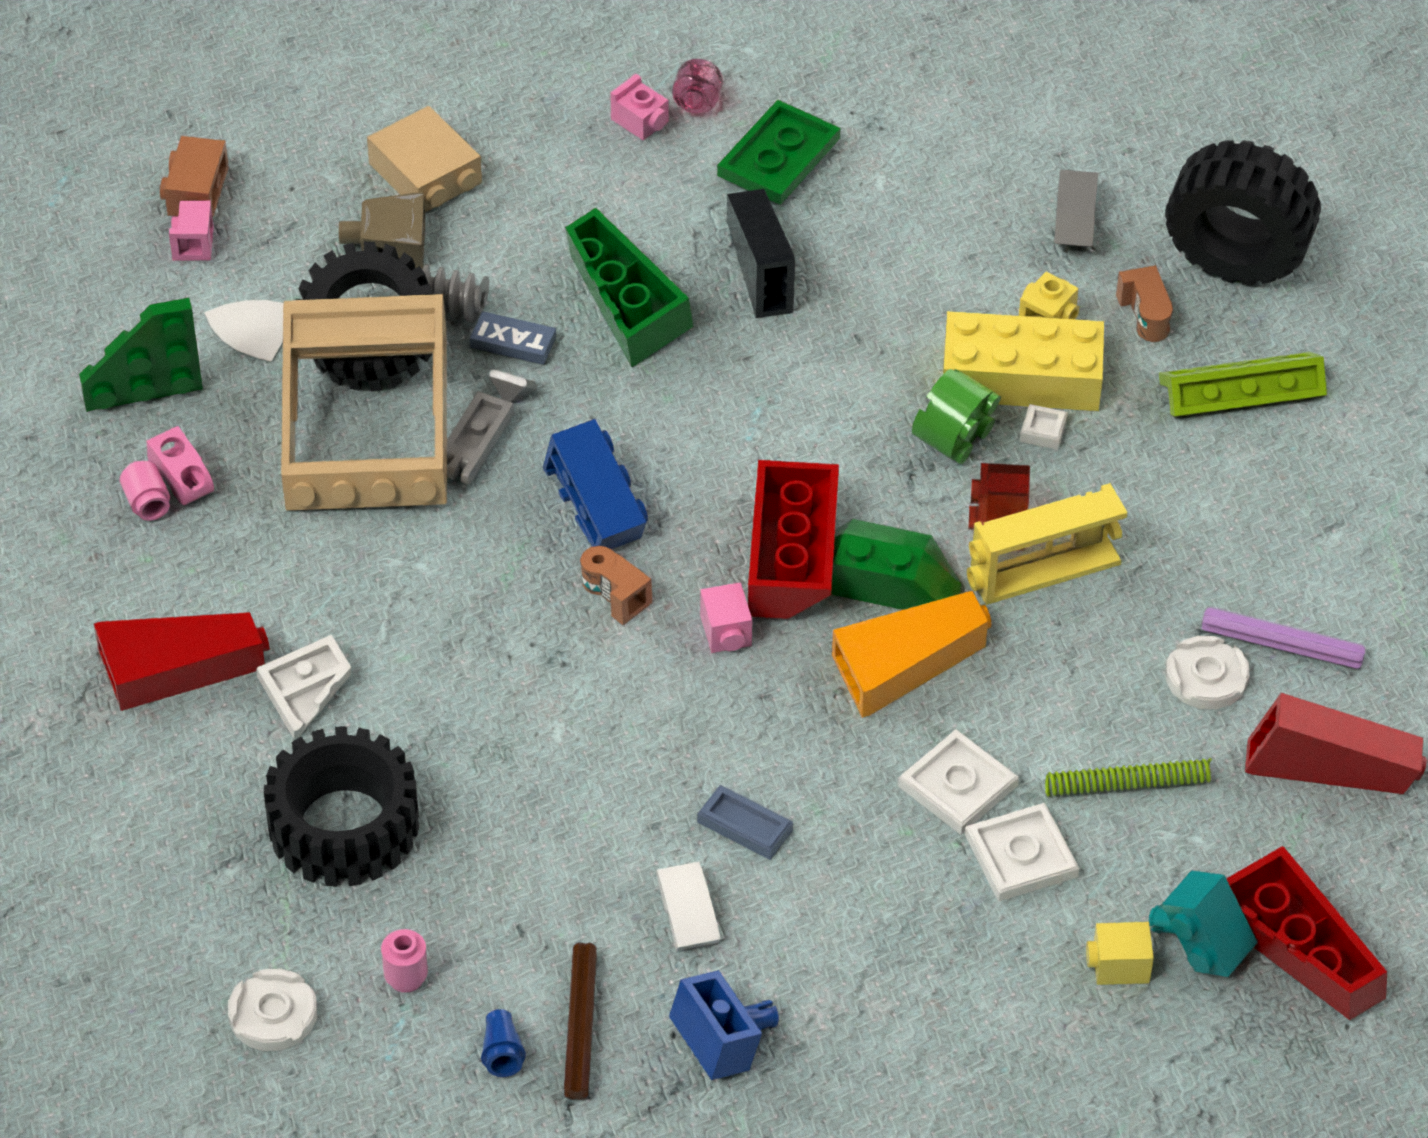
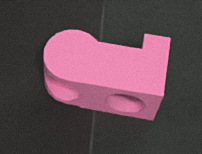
M179 426L146 441L148 461L153 462L158 467L161 476L182 505L189 504L214 491V484L209 471ZM174 442V447L164 452L161 451L166 443Z

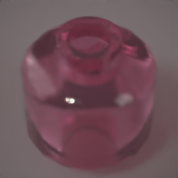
M691 59L684 62L679 67L673 83L672 95L674 101L680 108L690 113L702 114L709 112L716 106L723 86L722 73L716 65L705 59Z

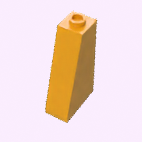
M973 591L834 629L832 657L861 717L872 715L985 648L987 629H990L992 625L991 617L987 607L980 605Z

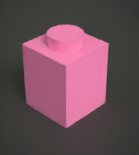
M741 582L700 589V616L711 653L735 651L743 647L752 646V618Z

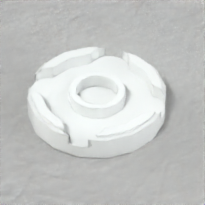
M1195 636L1185 639L1176 645V650L1170 653L1167 659L1165 669L1166 683L1173 695L1190 706L1199 709L1215 710L1230 706L1243 696L1248 686L1249 663L1243 652L1235 645L1232 648L1224 644L1225 640L1216 636Z
M281 968L263 969L253 973V978L248 979L244 983L242 980L234 987L228 1000L229 1024L235 1036L248 1047L261 1051L285 1050L299 1044L311 1033L317 1020L316 995L312 987L310 988L305 983V979L295 972Z

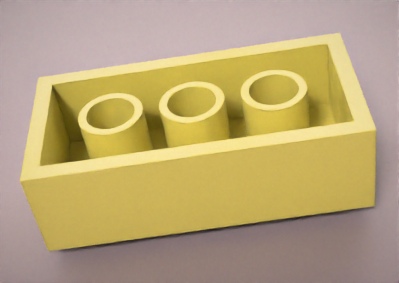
M947 311L943 374L949 369H957L1001 396L998 405L1029 407V404L1046 408L1099 411L1103 381L1104 321Z

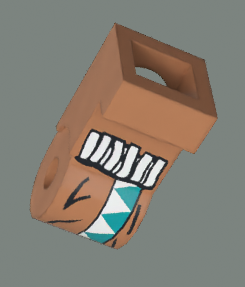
M1156 265L1120 271L1116 291L1120 307L1131 305L1137 319L1136 331L1141 338L1150 342L1164 340L1170 332L1169 321L1173 313V307Z
M604 546L590 547L582 553L580 563L583 587L586 591L601 595L611 603V616L620 624H626L652 604L651 578L618 553L616 554Z

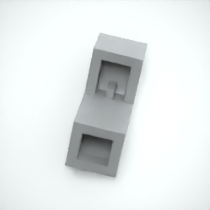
M1060 170L1054 244L1093 247L1098 182L1097 172Z

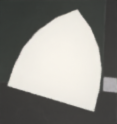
M245 300L225 304L204 312L213 331L222 341L239 352L272 362L283 343V303Z

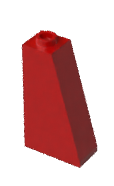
M250 612L101 621L93 624L98 651L121 711L256 672L258 667L265 664L264 652L270 650L264 627L256 628Z
M1280 693L1248 738L1245 773L1404 794L1414 780L1419 781L1422 778L1427 758L1422 756L1423 737Z

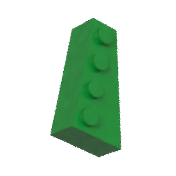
M597 208L592 209L565 227L570 256L631 368L693 327L689 297Z

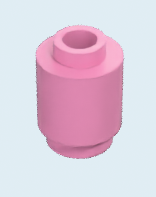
M136 461L128 465L121 473L119 481L132 511L146 521L161 518L169 510L170 494L158 467L150 461Z
M408 929L396 930L386 936L381 946L385 980L399 992H412L418 989L428 974L426 944L423 937L417 932Z

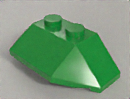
M851 519L835 530L831 595L905 610L960 594L962 584L932 535Z

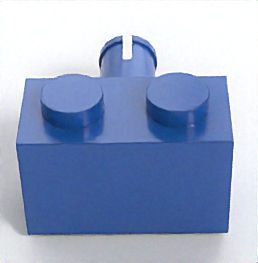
M719 970L681 979L669 1014V1018L711 1080L749 1071L762 1036L760 1030L775 1028L779 1021L777 1008L772 1006L773 1002L769 999L760 1003L743 1006Z

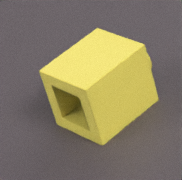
M1149 922L1096 923L1094 941L1086 942V961L1088 968L1095 967L1097 985L1150 983L1154 957Z

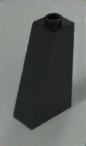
M765 189L727 194V224L755 318L793 313L795 257Z

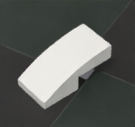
M700 862L658 869L656 874L665 913H668L676 952L719 943L721 938Z

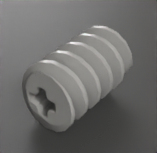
M425 264L422 270L426 275L428 284H430L433 295L443 294L445 316L450 313L452 319L459 320L464 315L467 322H476L487 301L489 277L484 276L480 285H476L475 274L469 273L463 283L460 280V271L454 270L450 280H448L445 276L444 267H440L435 277H432L430 265Z

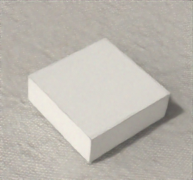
M1029 404L1020 432V442L1058 450L1067 423L1068 412Z

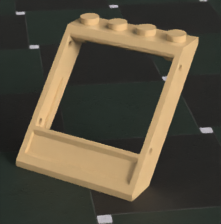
M443 294L284 301L281 477L286 511L447 504V329ZM433 354L435 457L295 462V421L298 419V359Z

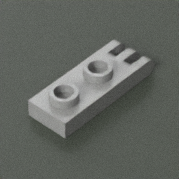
M477 391L447 439V478L455 480L463 469L460 481L468 485L471 484L512 418L514 403Z

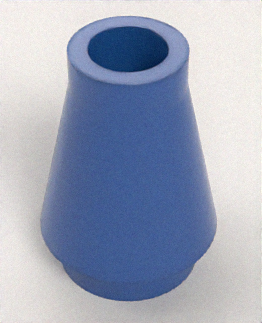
M504 1009L493 1010L487 1014L485 1019L486 1030L481 1061L490 1074L497 1077H509L520 1071L526 1058V1052L513 1024L511 1013Z

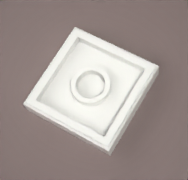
M956 729L898 777L899 788L960 835L965 832L966 826L976 823L1012 792L1019 782V777Z
M1045 803L966 826L965 837L998 902L1078 878L1079 867Z

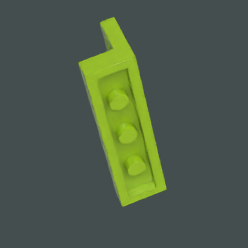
M1313 352L1159 372L1160 384L1168 387L1170 414L1172 416L1327 395L1324 356Z

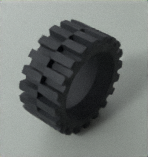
M364 241V251H356L354 243L343 245L345 255L337 258L333 250L325 254L324 258L327 263L325 267L321 268L315 262L308 270L312 283L302 279L298 288L302 299L296 300L339 299L347 290L367 283L387 286L399 296L433 295L424 271L420 266L415 267L412 257L404 252L399 258L396 248L385 244L382 252H378L375 242ZM432 354L321 358L313 360L316 367L323 374L328 371L331 381L340 386L345 378L350 389L361 391L362 382H368L371 391L382 390L381 381L390 379L392 387L402 384L399 374L407 371L413 377L420 371L416 360L421 358L428 362Z
M347 726L335 727L336 735L325 737L324 730L320 729L312 732L313 741L306 743L302 737L292 742L293 753L289 754L282 750L276 756L277 768L270 766L266 774L267 785L264 784V801L270 842H273V850L278 859L284 857L286 868L295 873L302 867L303 879L312 883L315 882L318 875L324 876L325 886L337 887L338 878H348L349 886L361 885L360 875L367 873L371 880L374 881L383 877L382 866L384 864L392 870L401 864L400 852L408 855L413 848V836L417 837L419 812L414 769L411 762L406 763L405 752L399 746L391 750L390 739L381 734L375 741H372L370 739V730L358 727L356 736L347 734ZM336 791L361 792L372 797L383 808L379 816L370 823L345 831L319 829L309 825L303 819L305 811L315 800Z

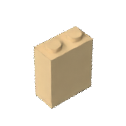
M430 106L367 137L369 164L400 195L424 193L425 212L441 206L448 200L466 191H470L482 183L481 156Z

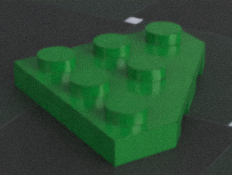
M189 297L149 305L140 314L141 321L129 332L123 330L104 349L105 356L95 366L89 364L79 373L86 412L203 390L193 311Z

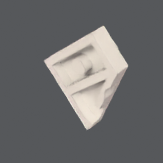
M332 635L257 668V678L294 739L301 736L351 675V666Z

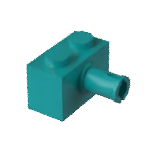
M1191 870L1161 905L1153 907L1149 914V926L1153 927L1151 929L1153 932L1177 935L1187 955V960L1195 972L1229 977L1258 943L1225 875Z

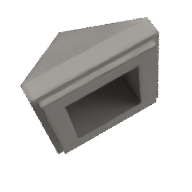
M498 370L491 371L489 375L501 398L509 402H514L534 392L538 386L535 381Z

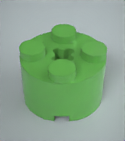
M949 369L938 379L926 396V398L930 399V402L925 412L919 409L912 425V434L948 458L963 464L973 449L972 442L978 436L984 439L991 431L995 419L990 415L997 408L1001 396L957 369Z

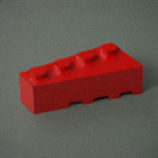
M1284 846L1226 878L1258 942L1254 948L1340 1014L1351 1020L1386 999L1387 970Z

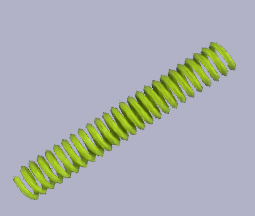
M1203 758L1201 761L1196 759L1194 762L1192 760L1188 762L1183 760L1181 763L1175 761L1174 764L1169 761L1168 764L1162 762L1161 765L1156 762L1154 765L1149 763L1147 766L1143 763L1141 766L1136 764L1134 767L1129 765L1127 768L1123 765L1121 768L1115 766L1114 769L1109 766L1108 769L1102 767L1101 770L1096 767L1094 770L1089 768L1087 771L1085 769L1078 771L1076 769L1074 772L1069 770L1067 773L1065 771L1061 773L1055 771L1054 774L1049 771L1045 779L1046 796L1049 797V782L1051 779L1052 794L1054 796L1057 795V778L1059 794L1062 796L1064 794V776L1066 794L1069 795L1071 793V776L1073 793L1075 795L1077 793L1076 777H1078L1079 792L1083 794V774L1088 794L1091 791L1090 774L1093 792H1097L1096 775L1099 778V790L1103 792V772L1108 792L1111 790L1110 772L1113 790L1116 791L1118 789L1117 772L1119 788L1123 790V771L1125 773L1126 788L1129 790L1131 788L1130 770L1133 788L1136 790L1138 787L1136 776L1138 770L1139 786L1143 789V769L1145 771L1146 786L1150 788V768L1152 771V783L1155 788L1158 786L1157 768L1160 786H1164L1163 768L1165 769L1166 784L1170 786V766L1173 784L1175 786L1178 784L1177 766L1179 769V782L1181 785L1184 784V766L1186 783L1189 785L1191 783L1190 764L1192 767L1193 783L1196 784L1198 782L1197 764L1199 767V781L1202 784L1205 781L1204 764L1206 781L1210 783V762L1212 759L1205 760Z

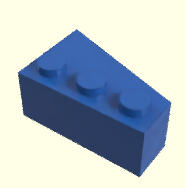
M596 419L552 434L542 468L547 476L555 474L564 487L558 490L563 502L572 501L578 513L575 516V521L591 546H604L612 550L641 539L648 521V515L643 502L640 499L635 500L629 488L631 481L626 468L622 464L618 465L613 455L614 447L610 435L606 430L601 431Z

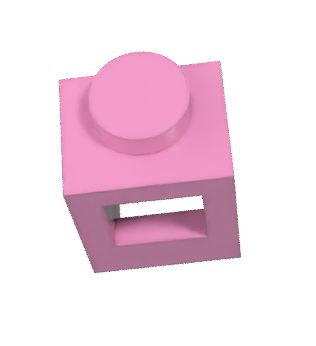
M633 75L610 92L611 120L643 141L654 132L660 131L669 122V100L641 83L639 75Z
M180 201L178 217H172L171 228H169L173 261L211 260L214 231L211 201Z

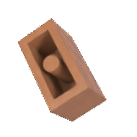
M181 136L177 150H172L169 156V175L162 178L160 185V198L166 200L168 216L178 217L180 201H211L212 217L214 216L229 168L225 140Z

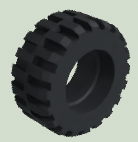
M1225 140L1219 142L1218 146L1213 143L1193 153L1187 159L1185 165H1183L1165 209L1166 227L1170 237H1173L1172 241L1179 252L1184 251L1186 260L1192 265L1198 264L1201 266L1203 272L1210 276L1214 273L1221 276L1223 281L1231 283L1234 280L1242 281V285H1253L1256 281L1266 284L1291 274L1304 260L1321 212V202L1313 181L1308 182L1309 176L1301 166L1297 168L1293 164L1292 158L1286 154L1281 156L1275 153V148L1264 145L1259 147L1255 146L1253 141L1246 140L1241 141L1240 144L1234 143L1233 140ZM1226 206L1245 210L1259 219L1244 217Z

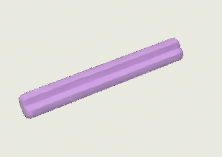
M1212 607L1206 609L1202 620V629L1207 632L1355 669L1361 667L1365 655V646Z

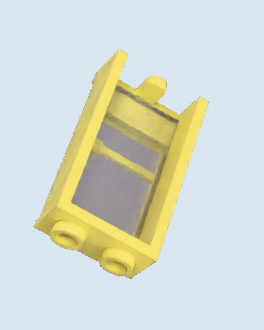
M1111 483L1102 485L1101 490L1096 493L1090 491L1082 497L1081 495L1073 496L984 522V525L980 521L974 523L973 541L969 542L971 567L967 568L969 585L973 591H979L983 601L988 605L1121 565V559L1109 540L1108 534L1112 540L1122 538V530L1117 520L1127 518L1128 512Z

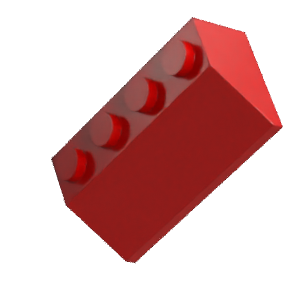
M758 460L748 579V608L751 617L789 619L831 595L839 464Z

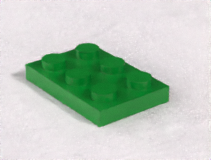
M777 99L717 165V176L749 191L765 189L769 200L781 205L840 140L841 128Z

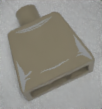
M424 193L366 199L362 202L361 221H339V244H361V251H364V241L375 242L378 252H382L385 244L396 248L399 258L405 252L413 258L415 267L420 266L422 269L424 266L426 221Z

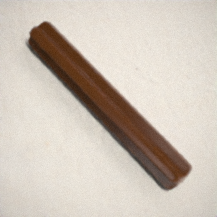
M578 942L573 946L564 1095L569 1100H584L589 1094L597 947L591 942Z

